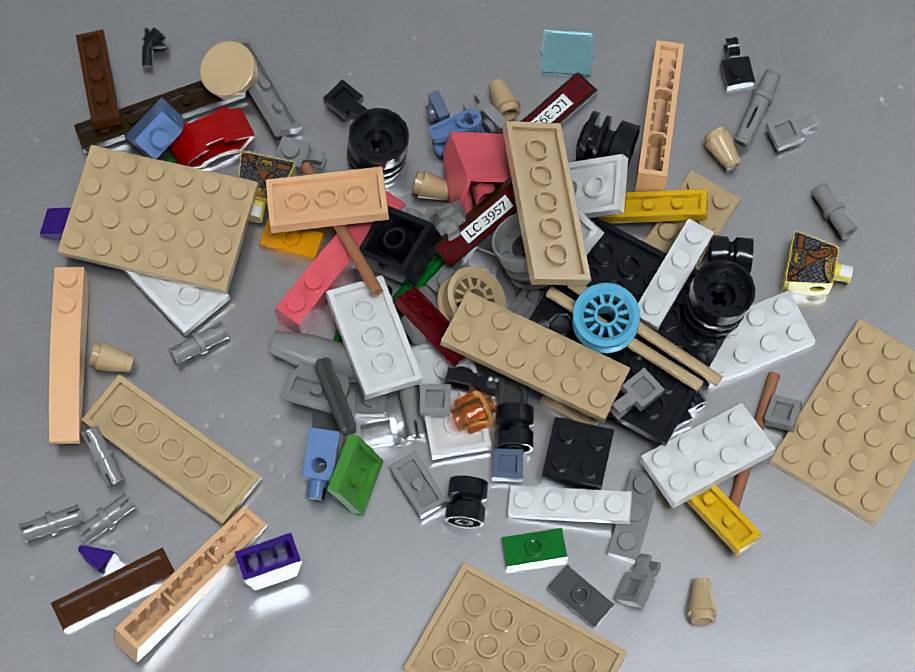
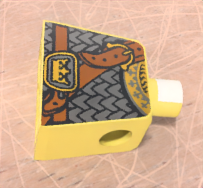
M245 151L241 152L239 178L256 181L259 184L249 221L261 223L265 211H269L266 189L267 179L297 176L294 161Z
M794 231L789 245L781 292L790 290L791 293L829 294L834 280L850 283L853 266L837 263L839 247Z

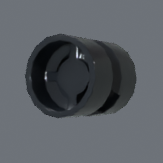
M713 235L710 241L712 245L709 248L708 262L719 259L734 261L744 267L750 274L754 251L753 238L736 237L732 242L728 236Z
M508 402L497 405L495 425L499 429L495 431V449H523V454L533 451L534 432L529 428L534 426V407L520 402Z
M460 475L451 477L447 494L451 501L446 504L445 522L463 528L482 527L486 511L482 503L487 500L489 483L482 478Z

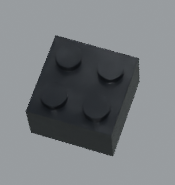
M387 205L389 220L375 221L359 249L372 271L410 287H416L436 254L431 243L441 235L432 222Z
M555 416L542 471L541 484L559 488L601 490L614 429Z

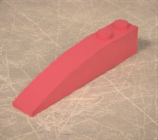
M385 190L387 205L402 211L406 204ZM375 221L346 225L358 247H360ZM338 234L334 236L275 308L277 320L295 333H305L328 304L326 291L341 287L356 269Z

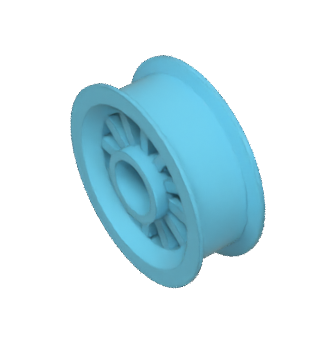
M599 283L590 286L580 294L575 302L572 318L574 333L584 346L598 353L620 351L632 342L637 333L640 320L639 306L634 296L620 285ZM604 299H609V302L605 303ZM607 313L614 320L610 323H603L599 320L598 316ZM597 330L599 331L598 336L594 334ZM604 333H607V338L603 337Z

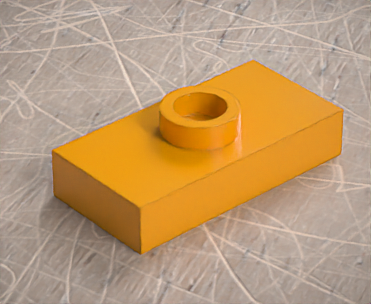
M268 218L259 245L261 249L313 262L321 249L324 233L310 229L271 233L270 220Z

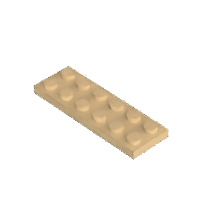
M506 121L502 129L531 285H587L591 281L561 123Z
M468 290L440 344L603 423L630 371V367Z
M120 374L82 418L84 425L88 428L98 425L106 441L222 525H225L262 479L261 475Z

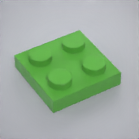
M348 434L347 440L340 450V458L335 471L330 476L327 490L352 513L363 515L384 460L359 436Z

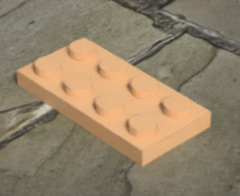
M382 166L266 180L271 233L389 220Z

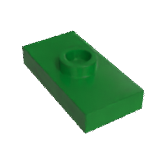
M562 528L502 537L507 569L567 560Z

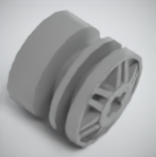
M518 213L507 217L498 225L493 233L492 247L509 279L518 288L525 290H538L548 286L531 285Z

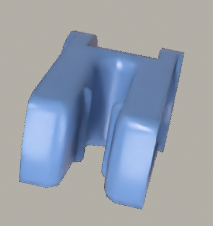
M467 109L429 126V133L437 156H443L450 131L485 133V130L481 127L482 117L479 111ZM466 118H469L470 125H468Z

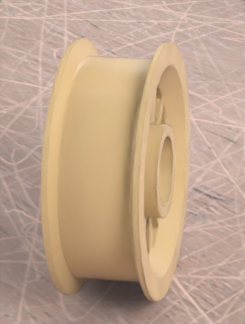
M474 266L461 268L446 279L440 286L437 295L438 309L449 322L452 321L467 290L501 307H506L505 293L499 281L490 272Z

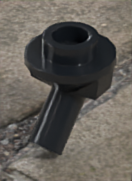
M146 27L144 29L145 36L142 39L144 41L142 47V67L151 68L153 67V49L166 48L167 45L164 41L167 38L157 28L153 27L150 30Z

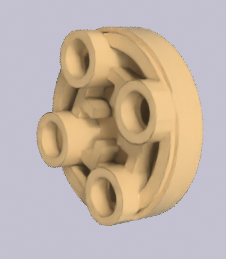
M224 41L214 45L206 52L200 65L202 83L212 94L223 100H229L242 95L251 85L257 82L259 76L254 55L246 46L235 41Z

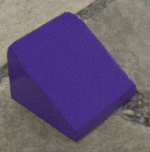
M47 208L39 235L61 240L71 208Z
M85 545L78 547V552L82 558L101 576H104L119 561V557L114 551Z

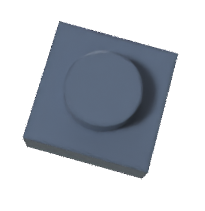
M437 90L429 93L428 105L425 106L429 120L438 123L450 118V113L440 91Z
M493 448L492 481H523V449Z

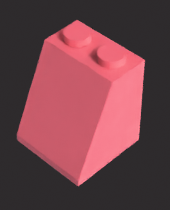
M450 131L443 152L449 203L452 204L459 199L465 207L467 214L511 177L504 135Z

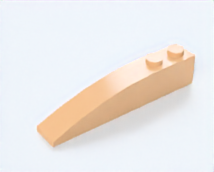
M656 40L634 192L665 190L684 44Z
M84 267L54 268L49 358L50 444H80L89 301V281Z
M243 506L115 628L114 643L132 660L138 663L237 562L235 552L250 547L267 528V524L248 507Z

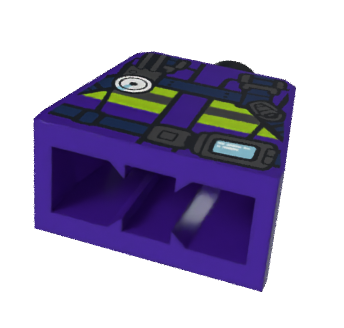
M292 533L235 552L244 582L255 590L295 577L301 565V559Z

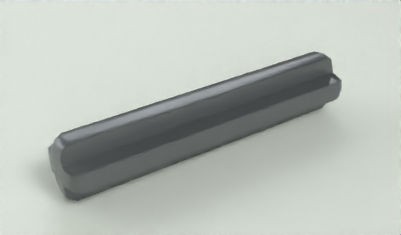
M328 357L318 359L315 363V369L340 433L343 436L354 434L357 425L332 361Z

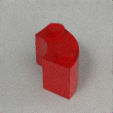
M221 107L214 113L197 119L192 123H184L183 131L170 144V147L180 165L203 169L220 157L240 153L256 136L242 108L229 109L228 107Z

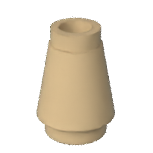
M503 79L492 81L489 84L492 105L508 121L515 120L521 113L520 102Z
M721 126L704 137L707 142L705 146L725 167L726 171L741 163L730 130L726 131L725 127Z
M426 170L425 173L417 172L411 193L417 194L418 198L449 201L446 180Z
M104 341L102 344L95 342L89 365L94 366L95 370L131 373L135 356L129 355Z
M700 577L692 580L687 616L691 618L693 625H712L716 622V617L718 616L710 579Z

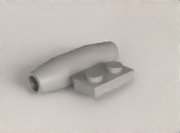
M275 331L270 345V354L298 366L296 369H292L283 391V400L333 414L315 369V363L318 359L325 357L331 359L347 399L350 390L349 382L358 383L344 343L313 334Z

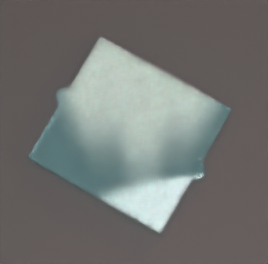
M545 30L544 46L540 50V54L543 55L541 74L573 76L576 72H579L583 77H591L592 59L595 58V53L592 52L594 34Z

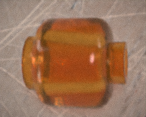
M479 390L457 398L454 402V408L450 410L460 432L464 430L469 435L492 426L494 423L493 414L498 412L491 395L485 397Z

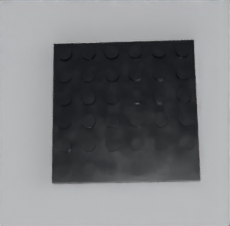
M598 217L589 218L604 234L586 255L591 281L586 286L590 287L599 283L617 284L627 289L638 303L667 253ZM694 268L660 328L655 332L710 367L727 335L720 337L703 335L693 329L685 318L683 299L699 271ZM549 285L529 320L582 344L573 330V313L546 297V293L551 286L575 301L579 295L567 288L568 285ZM607 313L599 315L609 322L614 320ZM597 330L594 334L598 336L599 331ZM636 333L634 338L703 380V377ZM627 347L614 353H601L630 367L624 383L645 368L665 389L661 396L641 412L634 405L619 420L611 412H609L608 417L666 447L696 390ZM621 390L619 391L615 399V402L625 395Z

